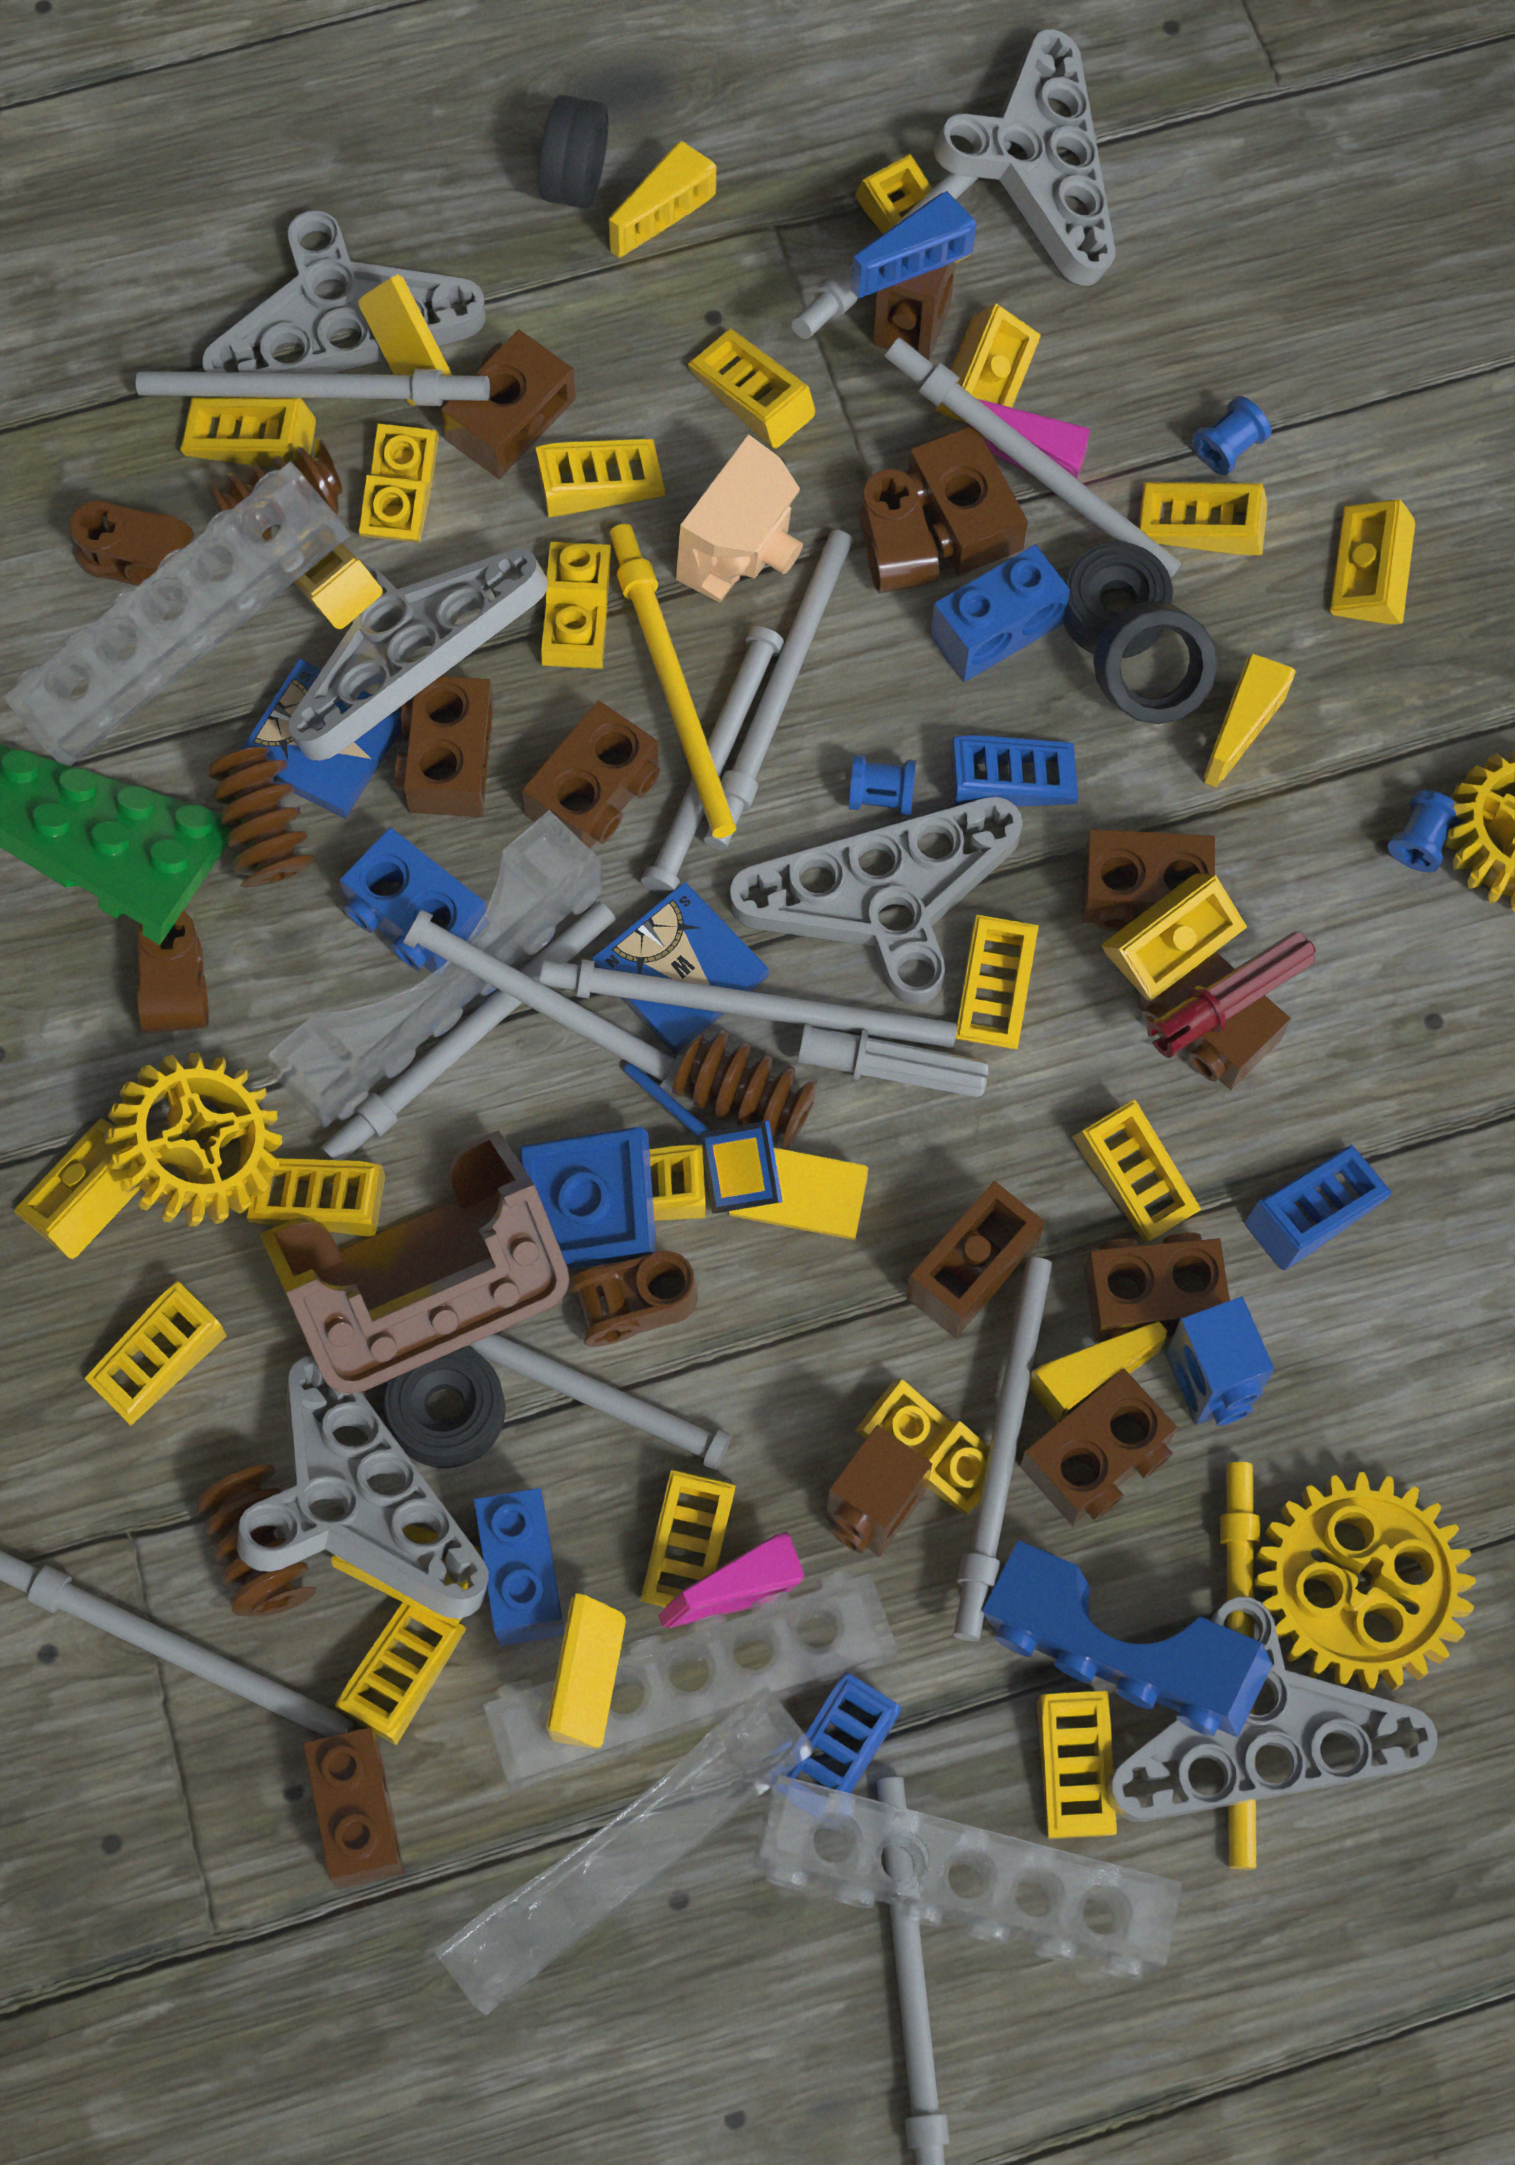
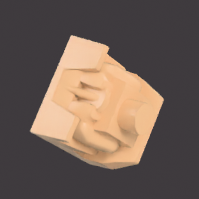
M748 435L680 525L676 580L721 603L735 582L740 580V576H748L755 579L765 564H768L782 574H786L795 563L803 547L802 542L788 534L791 514L789 505L799 493L800 488L781 458L752 436Z

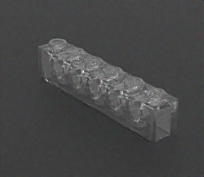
M290 461L282 469L269 472L263 476L255 485L253 492L233 509L224 510L217 514L208 523L206 531L187 547L177 549L168 554L160 563L158 570L138 587L127 589L117 596L110 610L92 625L73 632L64 642L63 648L42 666H35L23 673L17 680L15 688L3 698L45 751L59 763L71 766L351 535L333 510ZM280 525L278 533L272 539L259 542L261 534L268 527ZM225 564H233L231 571L226 577L218 581H212V577L219 567ZM185 602L182 612L176 618L164 621L167 611L173 605ZM137 641L136 648L130 656L117 660L118 653L124 645ZM89 680L86 691L80 697L70 700L73 688L78 683Z
M851 1570L837 1572L814 1583L816 1591L791 1600L788 1592L772 1594L752 1603L751 1609L753 1613L730 1621H727L724 1613L715 1614L687 1626L689 1635L663 1643L661 1635H654L626 1645L623 1648L625 1656L619 1658L614 1686L620 1683L634 1684L641 1689L644 1699L641 1706L629 1714H618L609 1709L603 1744L597 1749L553 1742L549 1734L542 1729V1717L550 1709L555 1680L535 1687L532 1679H524L495 1690L496 1700L483 1704L511 1793L837 1682L844 1671L854 1676L895 1662L898 1649L871 1574L868 1573L854 1578ZM821 1618L832 1625L836 1637L825 1647L813 1648L806 1645L800 1639L797 1632L799 1626L808 1619ZM746 1640H759L770 1648L772 1659L765 1667L758 1670H749L737 1663L733 1655L739 1644ZM685 1661H694L701 1664L709 1675L704 1686L693 1692H684L677 1689L669 1679L674 1667Z
M779 1775L771 1785L752 1862V1867L767 1871L765 1879L767 1882L780 1887L804 1891L807 1888L808 1882L833 1888V1899L847 1905L871 1909L874 1907L875 1900L902 1907L900 1917L911 1922L938 1927L941 1926L942 1918L969 1925L967 1934L978 1940L995 1944H1008L1010 1936L1036 1943L1034 1952L1040 1956L1062 1962H1075L1077 1954L1102 1960L1101 1970L1103 1972L1130 1980H1142L1144 1972L1151 1974L1166 1966L1182 1883L782 1775ZM822 1829H831L841 1834L847 1844L846 1859L838 1863H831L822 1859L814 1848L815 1832ZM899 1847L910 1855L914 1864V1872L910 1880L898 1881L886 1874L881 1864L883 1849ZM958 1864L966 1865L976 1872L980 1881V1892L977 1898H962L952 1890L948 1879L951 1866ZM1019 1883H1033L1043 1891L1047 1906L1042 1917L1027 1915L1020 1909L1016 1900V1890ZM1087 1900L1099 1901L1110 1910L1113 1926L1109 1935L1097 1934L1085 1923L1083 1909Z

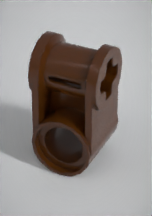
M884 469L874 473L867 480L864 488V504L860 511V526L867 547L870 573L876 591L880 594L938 582L939 562L933 536L927 528L917 487L913 479L906 473L896 469Z
M97 500L84 503L77 508L70 521L71 534L77 543V559L80 567L87 574L136 585L154 593H172L177 589L194 537L193 530L185 522L167 514L147 513L114 505L107 501ZM104 516L107 518L109 527H105ZM93 553L97 554L99 562L95 561Z
M183 911L160 945L143 936V925L139 924L140 977H138L137 999L142 1032L145 1034L208 1028L209 1006L204 976L203 950L201 942L196 936L193 920ZM176 937L173 942V948L163 950L168 946V939Z
M660 1251L619 1264L593 1267L574 1275L569 1279L568 1284L570 1293L578 1295L587 1327L583 1331L582 1337L584 1344L591 1347L615 1344L638 1333L679 1323L691 1315L698 1301L695 1275L689 1261L682 1255L671 1251ZM673 1276L685 1283L680 1294L672 1299L662 1300L650 1293L652 1285L662 1277ZM601 1297L606 1298L609 1314L607 1315L603 1314L600 1303Z

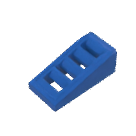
M948 191L940 193L854 254L851 291L858 298H861L968 256L973 252L975 220Z
M977 735L953 736L950 754L955 807L989 797L1007 799L1016 807L1078 803L1074 743ZM1057 761L1059 785L1047 784L1045 762ZM1033 762L1034 783H1023L1022 763ZM1009 763L1010 782L999 781L998 764ZM985 764L986 780L975 779L974 765Z
M1351 1144L1259 1200L1245 1223L1247 1229L1281 1270H1286L1386 1201L1392 1192ZM1340 1172L1360 1197L1354 1200L1334 1175ZM1317 1187L1321 1188L1339 1211L1334 1212L1316 1190ZM1297 1201L1300 1202L1303 1208L1316 1222V1225L1312 1226V1224L1307 1220L1303 1213L1298 1209V1207L1295 1205Z
M844 1671L772 1789L771 1794L829 1830L900 1716L902 1707L852 1674ZM845 1700L878 1719L874 1728L870 1729L842 1711L840 1708ZM830 1724L835 1725L863 1743L858 1754L825 1734ZM815 1748L820 1749L848 1767L849 1769L845 1776L841 1778L810 1758ZM801 1771L834 1791L829 1802H826L795 1782Z

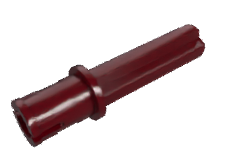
M1292 932L1208 987L1196 986L1192 988L1188 994L1189 999L1158 1019H1153L1147 1023L1146 1028L1149 1037H1153L1159 1032L1163 1035L1152 1041V1044L1164 1057L1171 1058L1179 1050L1207 1032H1221L1226 1027L1227 1019L1311 966L1315 961V946L1311 941L1307 940L1302 932Z

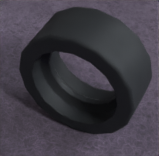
M1156 601L1131 605L1111 618L1098 637L1093 657L1096 682L1106 698L1136 721L1152 724H1163L1181 720L1197 709L1211 691L1218 667L1215 644L1204 625L1175 605ZM1153 627L1172 629L1183 638L1188 647L1190 661L1187 674L1178 687L1165 696L1157 698L1138 696L1128 688L1122 678L1120 663L1123 651L1131 639L1145 629Z

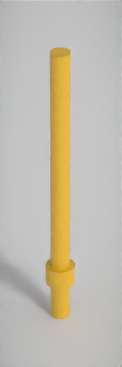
M629 524L617 525L610 530L609 535L620 564L617 577L623 595L633 602L712 835L715 838L730 836L736 831V825L655 595L658 582L651 562L643 559L632 526Z
M1231 1462L1226 1464L1227 1514L1220 1516V1544L1227 1546V1601L1237 1597H1250L1254 1599V1546L1260 1544V1516L1253 1514V1464L1248 1462ZM1233 1612L1227 1615L1228 1629L1254 1639V1618L1244 1612ZM1254 1703V1705H1253V1707H1252V1709H1251V1711H1250V1713H1251V1714H1254V1715H1255V1703ZM1256 1801L1228 1806L1229 1868L1240 1870L1256 1869Z

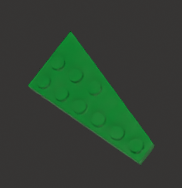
M0 744V848L65 888L80 886L98 897L99 909L114 918L119 917L123 913L143 925V936L160 945L227 847L226 838L234 828L224 826L220 813L209 810L204 806L183 802L151 792L143 787L132 786L94 774L86 769L71 767L36 756L28 751L17 750Z

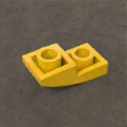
M386 424L377 425L371 475L366 477L359 535L361 537L420 543L439 443L437 430Z
M550 542L546 611L541 648L542 666L603 669L611 545Z
M903 1379L893 1380L855 1431L866 1440L878 1424L929 1460L933 1465L927 1489L964 1515H969L980 1499L990 1447L962 1422L947 1419Z

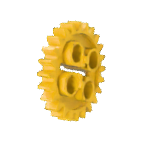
M1359 1472L1353 1481L1351 1490L1347 1491L1340 1478L1334 1475L1327 1482L1326 1498L1314 1486H1307L1302 1493L1306 1510L1298 1504L1288 1501L1282 1508L1281 1513L1289 1526L1271 1522L1265 1534L1279 1547H1261L1258 1551L1256 1559L1272 1568V1571L1259 1574L1254 1580V1587L1272 1591L1273 1596L1262 1604L1270 1611L1271 1615L1278 1614L1281 1620L1275 1627L1278 1639L1290 1635L1295 1642L1286 1659L1292 1662L1306 1653L1313 1658L1309 1677L1315 1679L1328 1666L1335 1669V1685L1344 1687L1352 1674H1355L1359 1677L1363 1693H1370L1376 1686L1378 1675L1382 1674L1385 1682L1393 1691L1403 1684V1667L1416 1680H1420L1429 1673L1424 1656L1441 1664L1450 1655L1440 1638L1457 1643L1464 1636L1465 1631L1451 1617H1467L1474 1609V1605L1457 1596V1593L1469 1590L1476 1583L1475 1577L1457 1573L1456 1567L1464 1563L1471 1556L1470 1550L1466 1549L1450 1550L1448 1542L1458 1532L1459 1527L1455 1524L1438 1529L1433 1522L1442 1507L1439 1503H1435L1423 1511L1415 1507L1419 1488L1413 1486L1401 1499L1393 1496V1477L1387 1476L1377 1491L1370 1490L1365 1472ZM1349 1523L1361 1530L1365 1538V1548L1361 1551L1345 1549L1338 1543L1335 1537V1525ZM1318 1550L1322 1552L1324 1557L1332 1564L1316 1561L1312 1558L1311 1551ZM1406 1556L1417 1561L1424 1571L1423 1584L1411 1585L1401 1580L1395 1571V1558ZM1362 1570L1369 1572L1373 1576L1370 1582L1372 1589L1366 1595L1355 1589L1358 1584L1357 1575ZM1312 1579L1325 1582L1334 1593V1606L1319 1608L1312 1605L1304 1595V1582ZM1398 1601L1410 1602L1415 1605L1418 1611L1417 1614L1407 1613L1404 1606ZM1377 1613L1386 1617L1393 1627V1641L1381 1643L1368 1636L1363 1624L1364 1615Z

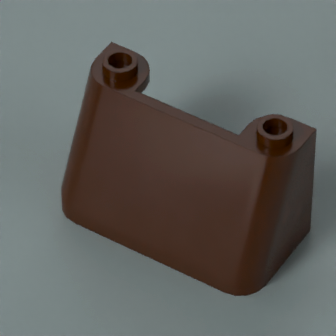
M499 1130L468 1143L459 1149L452 1158L448 1172L457 1200L338 1251L328 1229L315 1219L299 1218L290 1220L260 1233L320 1373L331 1388L350 1394L366 1391L542 1313L559 1303L567 1292L569 1284L568 1268L535 1184Z

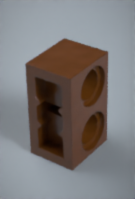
M440 676L402 705L401 731L402 734H410L408 753L398 752L395 787L396 790H405L409 813L483 817L494 711L490 679ZM443 712H454L460 715L457 720L448 724H440L433 721L438 714ZM440 767L450 768L455 771L452 776L444 780H432L426 777L429 772Z
M597 700L523 788L525 816L579 854L585 856L596 841L603 844L611 838L621 823L623 817L621 811L634 795L642 798L655 784L660 774V767H658V740L600 700ZM610 753H622L629 757L626 762L620 765H608L601 761L605 755ZM577 797L585 798L592 803L581 811H571L562 806L569 799Z
M1090 829L1083 862L1082 923H1097L1102 929L1120 931L1171 892L1165 884L1166 881L1172 879L1185 881L1194 874L1215 875V836ZM1109 876H1118L1128 881L1132 888L1125 891H1115L1107 887L1103 879Z
M1178 1233L1164 1238L1163 1244L1138 1246L1137 1241L1134 1239L1107 1241L1099 1245V1250L1090 1251L1084 1269L1095 1344L1158 1321L1167 1330L1166 1337L1173 1336L1182 1318L1230 1301L1221 1239L1202 1240V1236L1199 1233ZM1178 1271H1191L1202 1279L1205 1289L1198 1293L1184 1292L1177 1287L1172 1275ZM1115 1277L1129 1278L1137 1284L1141 1295L1130 1300L1121 1299L1111 1292L1107 1282Z
M1124 1368L1027 1449L1020 1468L1072 1526L1086 1514L1094 1521H1097L1123 1498L1124 1494L1118 1488L1136 1472L1143 1479H1146L1172 1456L1173 1452L1167 1445L1170 1444L1178 1427ZM1118 1419H1130L1141 1427L1144 1440L1137 1444H1124L1114 1437L1110 1424ZM1070 1460L1083 1461L1092 1468L1095 1474V1482L1083 1487L1072 1485L1063 1477L1061 1465Z
M369 1727L303 1743L329 1880L340 1890L405 1874L380 1744L373 1729Z

